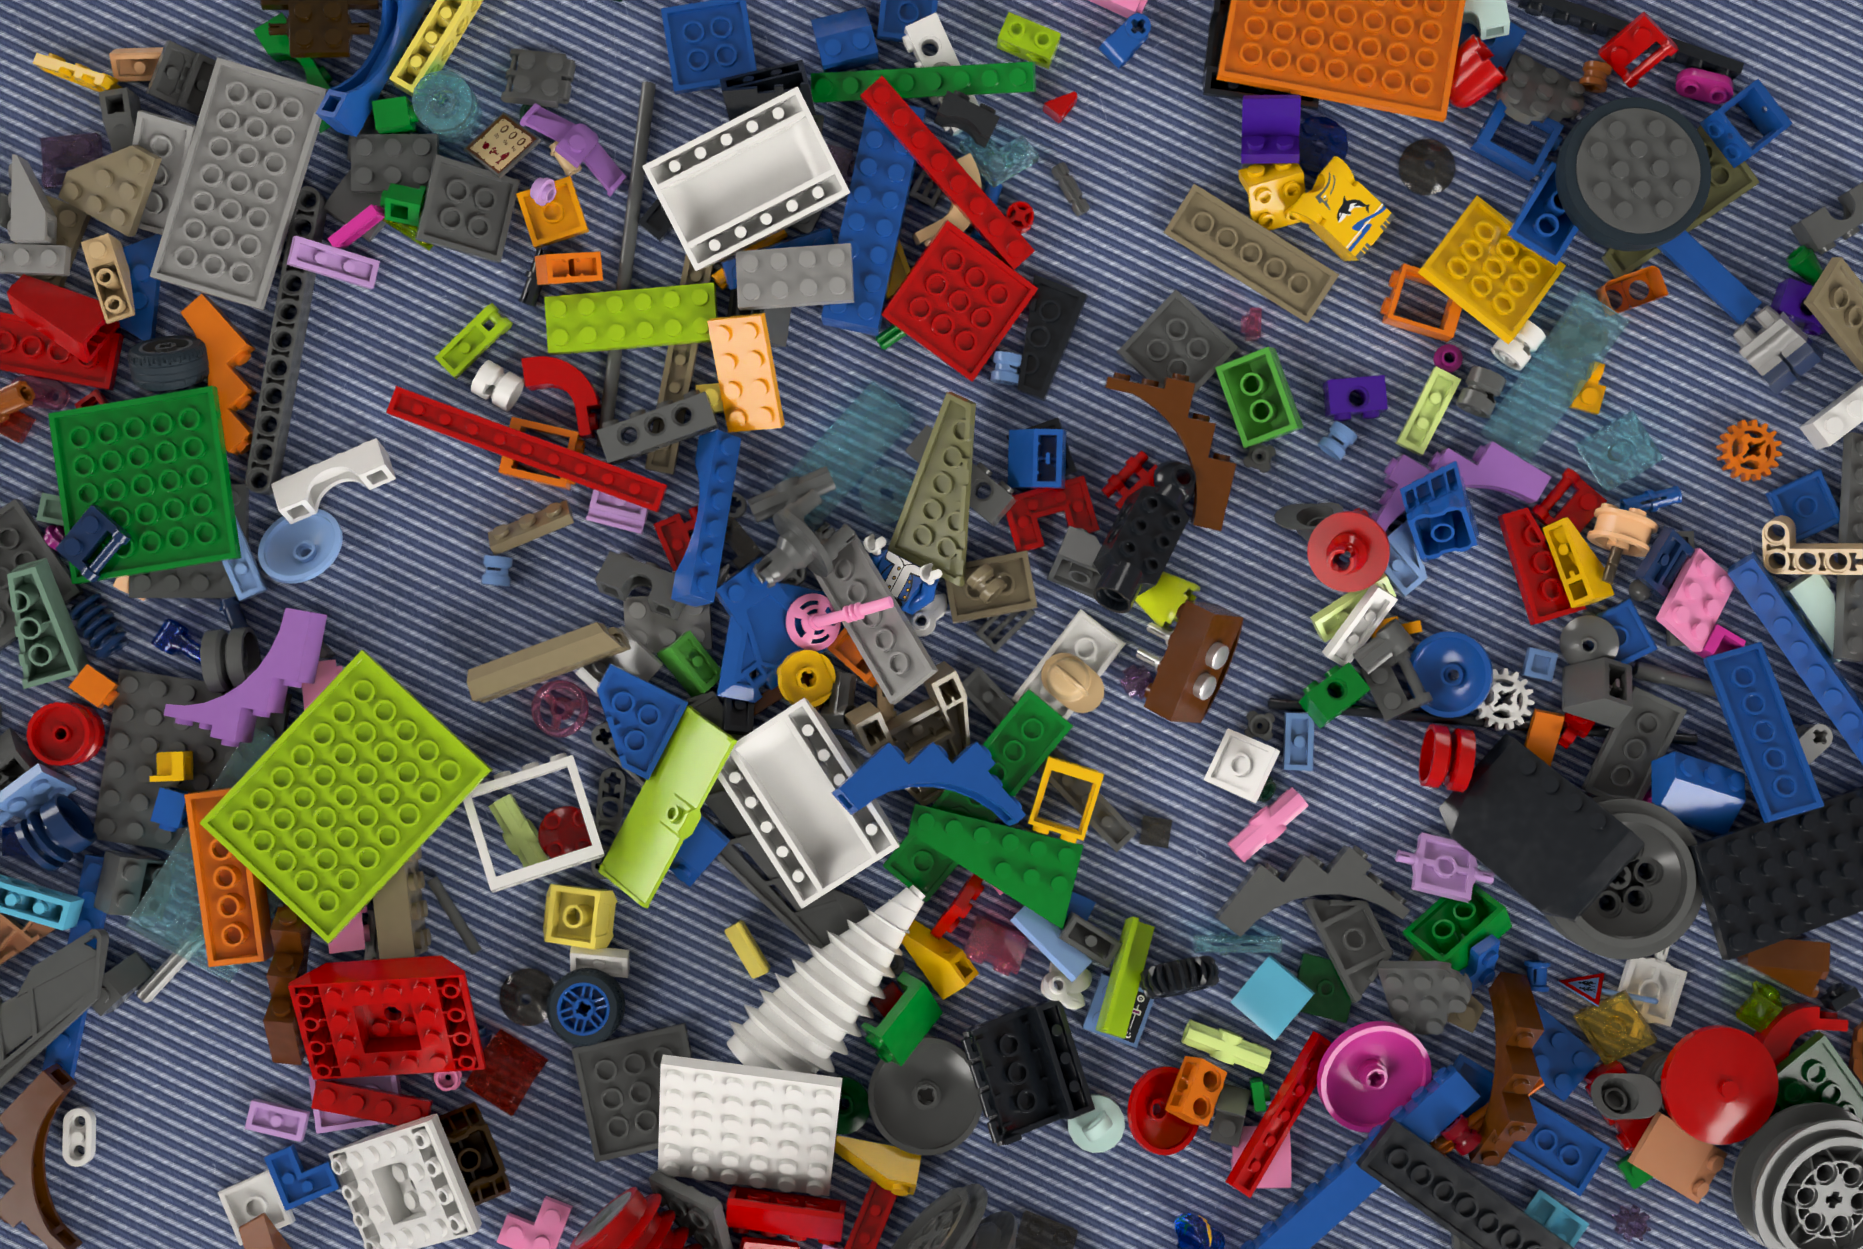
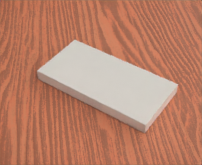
M1080 609L1011 700L1017 703L1024 693L1030 689L1068 720L1074 711L1065 707L1043 686L1041 671L1046 660L1058 653H1070L1082 660L1101 677L1126 643Z

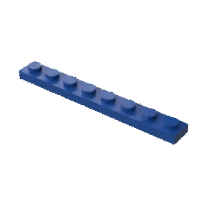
M85 854L77 897L84 898V903L77 926L70 928L67 945L88 933L91 929H104L107 914L94 908L104 856ZM94 938L86 944L96 949L97 939ZM87 1010L47 1046L42 1071L58 1063L74 1079Z

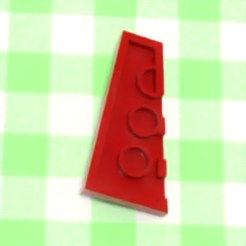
M1528 507L1497 516L1530 625L1587 609L1585 606L1571 608L1552 553L1545 543L1546 538Z

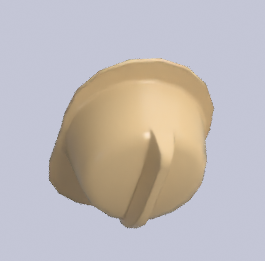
M1058 653L1052 655L1043 665L1041 671L1043 686L1065 707L1077 713H1086L1093 711L1100 705L1104 698L1102 679L1078 657L1070 653Z

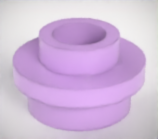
M548 177L537 178L530 190L531 198L540 206L550 203L556 195L555 182Z

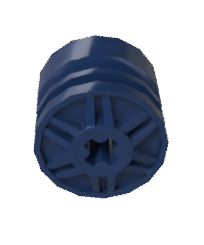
M56 794L40 807V813L32 812L27 816V819L21 820L15 826L16 836L23 849L37 864L48 871L58 870L64 863L73 858V852L80 853L97 840V834L93 833L94 825L87 814L78 804L64 794Z

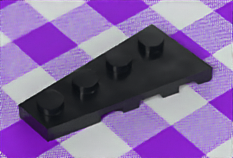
M1034 274L1033 285L1038 290L1030 300L1028 325L1026 327L1024 352L1022 354L1017 389L1019 392L1045 401L1086 302L1087 294Z

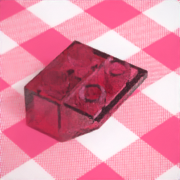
M976 913L964 940L963 951L966 952V958L976 963L983 964L985 960L993 964V970L1003 975L1009 976L1011 972L1017 975L1030 940L1024 934Z

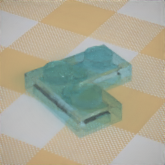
M1023 135L1001 148L991 138L986 147L983 148L977 145L973 138L969 136L960 142L959 147L964 155L971 153L979 172L993 188L1039 160V153Z

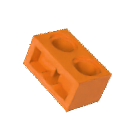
M601 251L535 256L537 285L603 281Z
M1185 1056L1165 1110L1190 1124L1208 1127L1213 1117L1219 1094L1224 1087L1227 1072L1203 1058Z

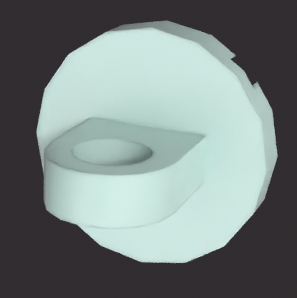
M1091 1094L1095 1110L1073 1119H1067L1068 1132L1073 1142L1082 1150L1092 1153L1105 1152L1115 1147L1121 1140L1125 1129L1124 1115L1119 1105L1110 1097Z

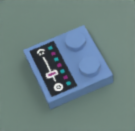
M1101 973L1082 1028L1137 1048L1154 999L1145 997L1142 987H1139L1125 1039L1096 1031V1025L1110 977Z

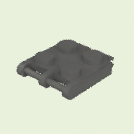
M511 49L510 58L512 60L510 70H507L505 75L507 79L506 90L501 95L503 102L534 105L536 103L542 107L558 108L559 103H569L572 89L571 83L573 82L576 68L574 60L567 59L566 54Z

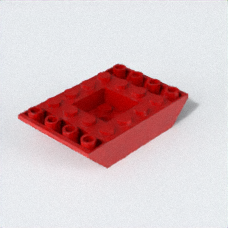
M442 955L329 962L296 978L288 984L313 1080L485 1070V1059L465 971ZM387 1007H396L401 1013H392Z

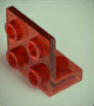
M500 1029L483 1051L486 1064L485 1070H473L465 1086L510 1116H513L532 1083L549 1059Z

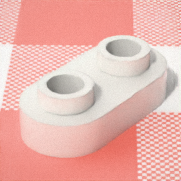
M84 1106L70 1110L63 1119L62 1155L66 1163L79 1167L91 1161L96 1151V1116L90 1108ZM79 1116L85 1119V1125L79 1123ZM79 1145L84 1147V1154L78 1152Z

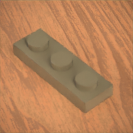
M568 501L552 503L541 511L525 514L517 521L507 525H499L488 532L489 545L494 556L573 524L574 519Z

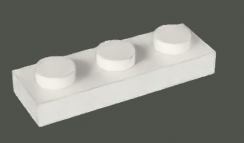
M1376 584L1370 586L1322 653L1341 666L1348 662L1351 663L1355 658L1353 653L1365 645L1398 599Z

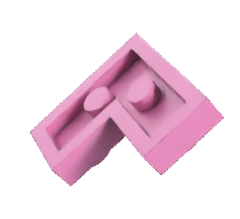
M546 1196L535 1222L508 1213L497 1243L512 1249H557L573 1206Z

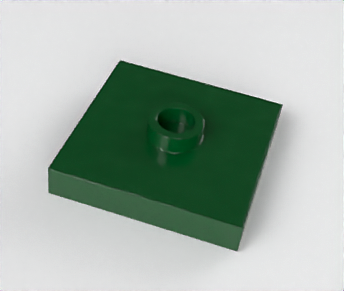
M1302 952L1297 978L1315 994L1300 1012L1347 1023L1352 1001L1331 959Z

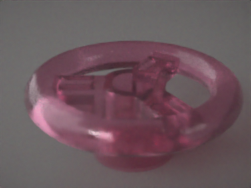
M555 680L543 685L536 692L531 705L532 717L537 727L545 734L553 737H567L576 733L584 725L589 710L584 692L574 683L565 680ZM566 689L572 692L577 699L571 701L565 697L555 698L550 691ZM542 699L550 705V711L553 716L551 726L546 724L541 717L540 704ZM560 703L565 706L563 714H559L556 710L557 705ZM580 708L577 720L571 726L560 729L561 721L569 719L573 715L574 709Z

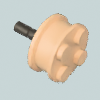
M1602 503L1600 508L1595 509L1596 524L1594 530L1588 532L1587 539L1594 545L1610 551L1601 581L1613 584L1622 554L1645 557L1649 552L1650 547L1648 545L1651 535L1657 533L1659 526L1656 522L1646 517L1647 513L1637 508H1629V511L1607 503Z

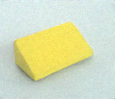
M740 920L726 928L724 932L751 978L755 979L768 973L771 966L745 922Z

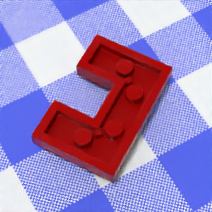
M1084 475L1065 480V489L1037 488L1012 495L1016 503L1005 514L1016 552L1044 547L1037 519L1063 511L1068 527L1082 528L1089 534L1100 530Z

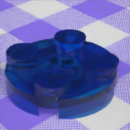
M1327 117L1307 118L1300 125V155L1298 164L1305 173L1319 175L1334 156L1344 160L1348 151L1345 128ZM1322 140L1323 144L1326 145V149H1322L1320 153L1315 152V146L1311 145L1312 141Z

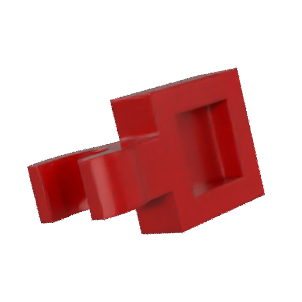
M1566 712L1563 726L1566 729L1557 744L1568 749L1577 735L1583 739L1588 735L1595 724L1594 721Z

